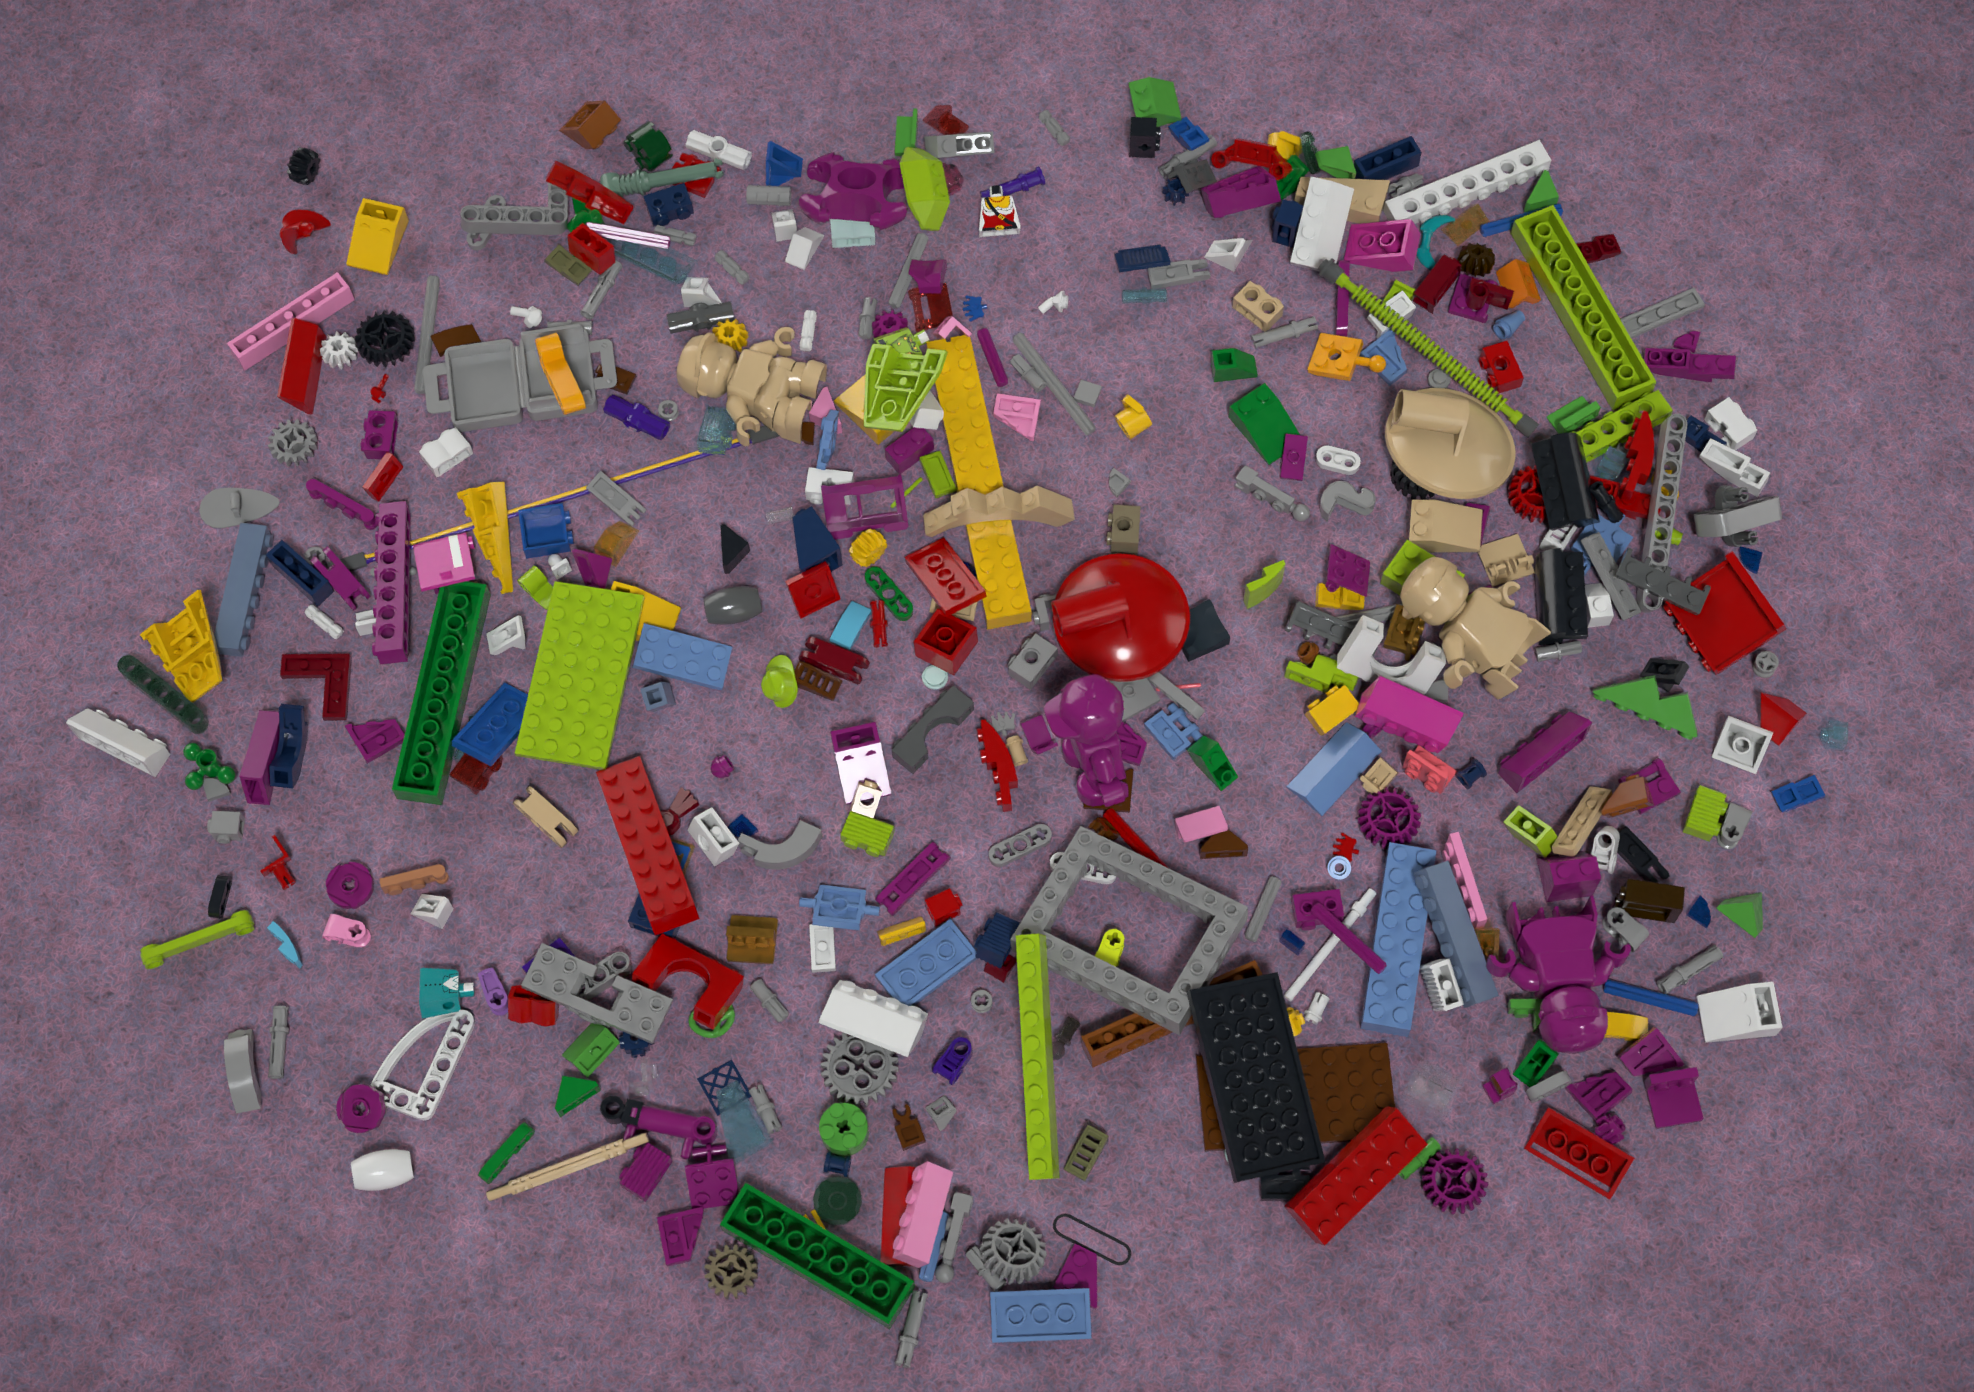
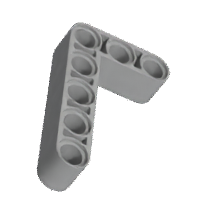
M548 183V207L466 205L461 209L460 213L461 228L468 233L559 235L567 229L568 195H566L564 189Z

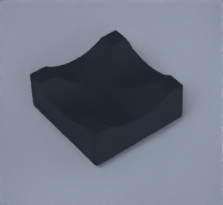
M1210 599L1190 609L1189 632L1182 648L1188 662L1229 645L1230 635L1221 623Z

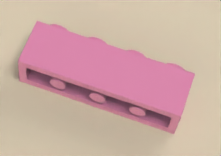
M925 1162L915 1168L912 1174V1180L914 1181L912 1189L906 1196V1211L902 1214L899 1222L901 1229L893 1243V1249L895 1250L893 1258L917 1268L929 1264L953 1171L931 1162Z

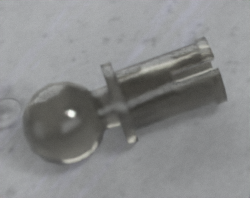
M1067 1016L1059 1032L1054 1034L1057 1040L1052 1042L1053 1060H1059L1064 1056L1065 1044L1067 1046L1071 1045L1070 1041L1080 1026L1076 1019Z

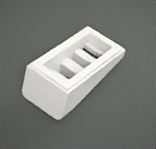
M1573 525L1572 528H1561L1568 532V535L1558 529L1554 531L1549 529L1539 549L1545 551L1561 548L1563 552L1577 527ZM1552 534L1560 537L1564 541L1562 542L1559 539L1553 537Z

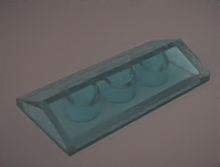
M614 239L607 240L614 246L615 256L675 285L684 283L697 263V260L670 247L668 249H659L689 264L687 266L676 262L675 259L659 254L655 249L647 248L641 244Z

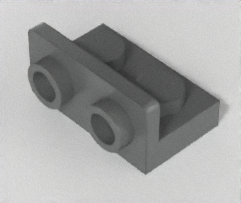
M1194 159L1186 164L1184 162L1173 167L1174 171L1167 175L1169 179L1179 177L1186 193L1200 190L1217 182L1207 159L1199 162L1197 159Z

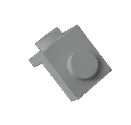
M1044 594L1034 599L1035 612H1032L1034 625H1039L1040 631L1049 630V618L1046 609L1052 608L1051 601L1055 600L1056 595Z

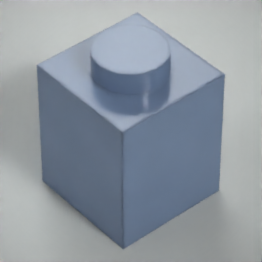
M659 682L640 689L647 711L655 712L676 705L670 683Z

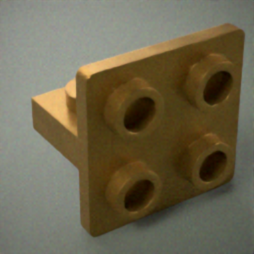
M1396 604L1383 648L1406 654L1405 660L1409 661L1411 655H1416L1419 638L1420 635L1422 636L1425 621L1419 616L1410 619L1404 618L1402 616L1404 606Z
M732 915L730 926H727L726 930L728 940L727 961L773 964L778 919Z

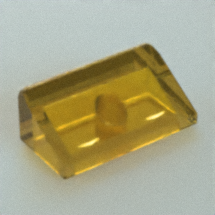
M1473 204L1459 214L1455 221L1449 222L1440 230L1459 246L1477 232L1481 224L1488 223L1489 220L1479 204Z

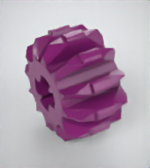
M893 309L890 313L883 310L882 316L876 315L875 321L872 323L873 337L876 338L902 328H909L907 326L908 320L903 318L901 312L895 314Z

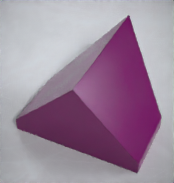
M578 549L572 550L585 586L605 589L612 558Z

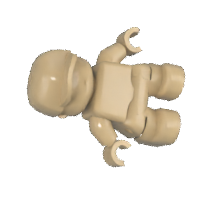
M783 327L776 331L774 342L767 340L752 345L750 349H744L738 362L734 349L726 344L719 343L715 334L708 332L705 335L692 337L682 350L676 374L679 386L686 393L697 399L700 396L717 399L727 392L726 411L737 425V439L741 445L749 446V434L744 431L752 429L755 432L760 431L759 421L772 432L775 431L781 438L801 444L802 422L806 409H812V400L799 396L801 393L816 399L819 380L826 382L827 364L816 360H809L807 363L796 362L788 358V356H791L790 344L785 345L782 342H791L794 339L795 332L790 327ZM777 354H779V355H781V356H785V357H776V358H773V357L776 356Z
M1432 557L1423 561L1410 573L1403 583L1400 594L1404 606L1402 616L1406 619L1419 616L1431 626L1445 623L1439 633V637L1443 641L1442 649L1448 664H1451L1444 672L1446 685L1451 689H1456L1462 685L1463 677H1468L1476 672L1486 680L1485 689L1497 700L1517 690L1519 686L1511 679L1521 673L1522 670L1518 667L1528 661L1523 654L1533 644L1551 634V631L1538 620L1528 618L1525 613L1511 609L1515 606V602L1509 599L1508 596L1520 590V585L1514 581H1509L1499 588L1479 587L1468 595V583L1456 572V565L1439 557Z

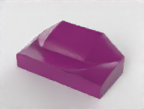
M911 260L908 274L917 282L919 293H941L947 262L946 260Z

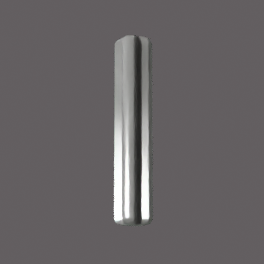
M1273 876L1269 878L1245 933L1247 940L1257 941L1280 888V879Z

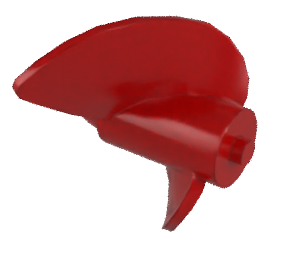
M300 209L292 210L282 220L283 227L280 229L282 243L288 252L296 255L298 253L296 240L309 237L315 230L328 228L331 226V223L317 212Z

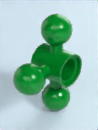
M189 743L184 747V757L189 761H196L200 768L197 772H190L185 777V785L189 789H200L204 783V775L207 777L217 776L218 780L223 784H230L235 780V770L230 766H223L213 750H202L196 743Z

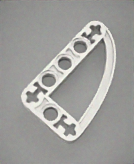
M460 1009L458 1012L426 1018L412 1028L397 1043L382 1063L371 1083V1086L380 1090L383 1087L386 1093L392 1094L390 1103L387 1102L389 1098L384 1096L385 1107L423 1121L432 1118L475 1026V1019L470 1012ZM466 1016L470 1023L468 1025L464 1024L461 1032L465 1033V1035L462 1036L457 1032H453L454 1029L459 1031L460 1023L458 1020L464 1019ZM451 1021L418 1094L386 1082L395 1065L416 1040L435 1026ZM452 1038L460 1039V1046L455 1050L448 1048V1042ZM444 1059L449 1060L450 1068L447 1071H439L438 1063ZM433 1081L439 1082V1091L429 1093L427 1090L428 1085ZM425 1094L429 1098L435 1099L434 1102L429 1099L427 1103L429 1111L423 1112L420 1115L418 1107L424 1106L426 1098L423 1095ZM400 1095L408 1096V1103L403 1107L396 1105V1099Z

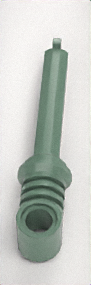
M715 158L714 162L652 173L637 169L632 175L628 173L627 176L626 174L620 176L613 172L605 173L600 177V184L620 197L635 193L643 196L651 188L711 177L719 179L724 173L723 171L717 172L716 166L723 165V162Z

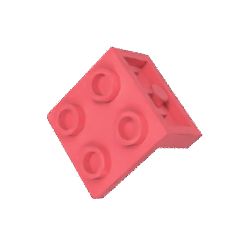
M1418 745L1414 752L1412 750L1407 752L1402 767L1408 777L1414 780L1416 778L1424 783V787L1433 793L1437 791L1439 794L1444 791L1457 772L1420 745Z

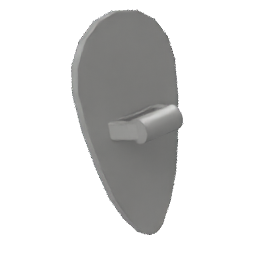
M219 488L205 495L201 501L199 512L202 520L207 525L213 528H227L259 519L276 509L280 502L277 497L259 490Z

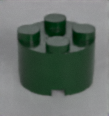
M647 121L628 134L623 144L629 152H632L636 158L634 162L641 170L646 168L652 172L672 158L673 154H669V151L672 149L664 134L659 129L655 131L652 128L654 124Z

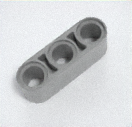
M616 952L595 964L598 970L593 980L586 978L583 985L585 991L578 995V997L589 1001L610 988L617 975L626 978L632 971V964L628 955L624 952ZM620 961L626 962V965H625L624 968H622V969H616V968H615V965H616L618 962H620ZM599 974H605V975H606V977H605V979H604L603 981H601V982H596V981H594V980H595V977H596L597 975H599Z

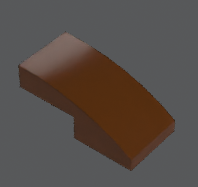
M473 324L450 328L430 336L440 357L445 355V350L449 347L481 343Z

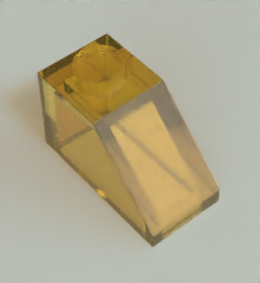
M618 521L604 530L594 546L595 553L612 558L611 565L617 567L639 530Z

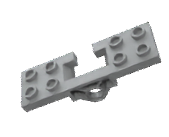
M544 943L541 944L521 984L522 988L565 1006L567 1010L574 1012L590 1023L604 1025L609 1028L611 1026L648 1043H654L673 1003V999L617 975L612 988L620 992L611 1010H607L578 997L586 978L593 980L598 967Z

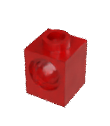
M950 888L924 900L925 907L935 926L948 921L949 917L953 919L961 915L960 907L963 906L957 893L953 895Z

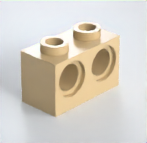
M1249 281L1233 298L1232 308L1265 332L1283 316L1284 306L1279 299L1267 294L1262 286L1255 285ZM1248 298H1253V299H1255V300H1254V301H1249V300H1247V299H1248ZM1264 311H1270L1272 313L1266 314L1264 313Z

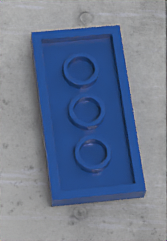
M504 683L452 740V746L492 766L519 736L528 694Z

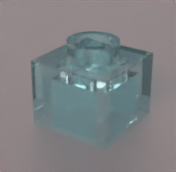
M1829 720L1825 728L1822 727L1820 741H1824V749L1844 750L1848 743V722Z

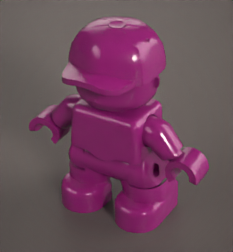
M1097 674L1072 680L1066 684L1065 688L1060 689L1061 694L1045 704L1044 712L1049 727L1056 737L1064 739L1062 754L1065 762L1071 767L1084 770L1076 783L1077 795L1080 801L1093 807L1100 805L1109 807L1125 801L1126 797H1129L1127 783L1119 781L1126 779L1121 756L1120 739L1117 734L1125 710L1122 694L1113 683Z
M1594 895L1589 897L1581 912L1571 916H1560L1558 906H1554L1551 918H1545L1543 907H1541L1531 918L1519 920L1516 902H1512L1506 914L1509 933L1516 940L1519 954L1527 966L1521 963L1515 964L1516 956L1511 949L1508 950L1504 957L1505 964L1500 963L1494 955H1489L1486 962L1487 970L1491 975L1505 977L1510 974L1509 978L1522 990L1534 992L1536 998L1543 999L1539 1012L1541 1020L1539 1030L1544 1042L1552 1050L1561 1053L1577 1054L1594 1049L1601 1044L1608 1029L1607 1010L1601 1005L1597 993L1591 990V988L1606 983L1614 968L1621 967L1631 951V946L1627 943L1622 947L1620 954H1615L1610 950L1611 943L1606 940L1601 950V956L1594 962L1593 945L1598 917Z

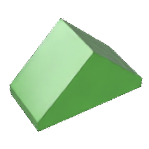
M1544 170L1526 202L1524 212L1557 204L1559 195L1549 171Z

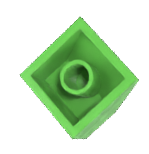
M1152 77L1128 82L1136 117L1157 118V127L1182 120L1173 82Z

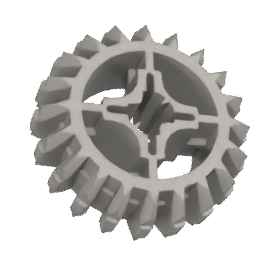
M1008 1218L1004 1220L1003 1224L998 1221L994 1227L988 1228L987 1233L982 1238L980 1251L982 1252L981 1260L986 1261L985 1269L992 1268L991 1276L995 1274L1000 1275V1281L1007 1278L1009 1285L1013 1283L1014 1279L1018 1284L1022 1283L1024 1279L1027 1282L1030 1281L1033 1276L1039 1274L1040 1269L1045 1264L1044 1259L1047 1254L1044 1249L1046 1243L1041 1242L1042 1234L1035 1235V1227L1027 1228V1221L1022 1225L1019 1224L1018 1219H1015L1013 1223ZM1016 1246L1014 1254L1011 1257L1010 1255L1012 1253L1013 1247Z

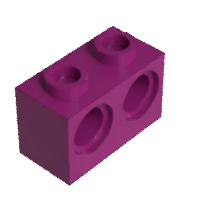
M368 411V418L364 419L363 424L365 438L361 439V451L364 452L367 459H382L386 452L394 455L399 422L395 411ZM379 424H384L382 427L377 428ZM376 444H381L379 447L374 448Z

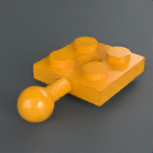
M1320 333L1307 370L1308 373L1317 376L1351 381L1356 365L1369 367L1371 371L1379 373L1385 369L1386 360L1380 355H1375L1371 358L1360 357L1364 345L1362 339ZM1333 354L1341 355L1337 360L1330 359Z

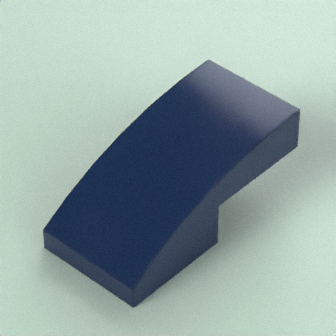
M1690 415L1687 419L1685 438L1688 444L1701 453L1710 438L1727 446V442L1709 432L1708 425Z

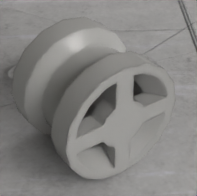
M1770 651L1759 653L1753 662L1752 668L1754 673L1761 678L1772 676L1779 664L1778 657Z

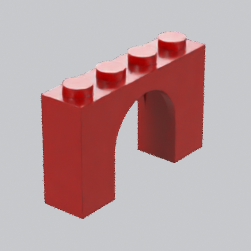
M662 933L633 972L632 982L656 992L662 982L673 973L691 972L698 975L705 981L708 988L694 1006L693 1019L714 1030L742 990L744 976L738 971L720 964L716 959L708 958L699 953L695 948H689L677 939Z

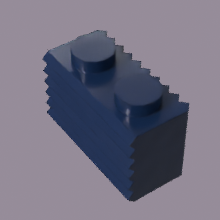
M996 912L993 919L988 918L984 926V931L986 932L984 935L979 934L974 944V947L977 948L975 957L977 959L980 958L981 961L984 960L986 963L988 962L990 965L993 964L1001 968L1012 950L1010 939L1021 922Z

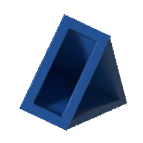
M769 141L766 155V186H779L795 177H801L803 158Z

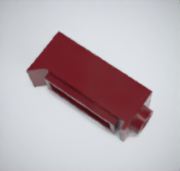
M1444 254L1414 292L1416 297L1413 299V302L1433 314L1434 306L1438 304L1458 276H1460L1462 265L1459 261Z

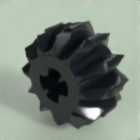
M299 147L293 151L292 157H289L287 174H289V179L294 182L309 185L310 182L314 181L315 176L318 175L320 158H318V153L313 150Z

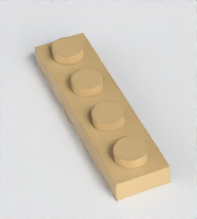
M1589 787L1553 843V854L1571 857L1577 855L1601 817L1602 808L1612 796L1611 789Z

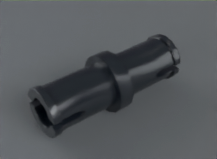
M1601 481L1593 483L1589 487V491L1598 501L1599 509L1604 510L1611 523H1617L1622 520L1623 513L1616 505L1614 496L1607 492Z

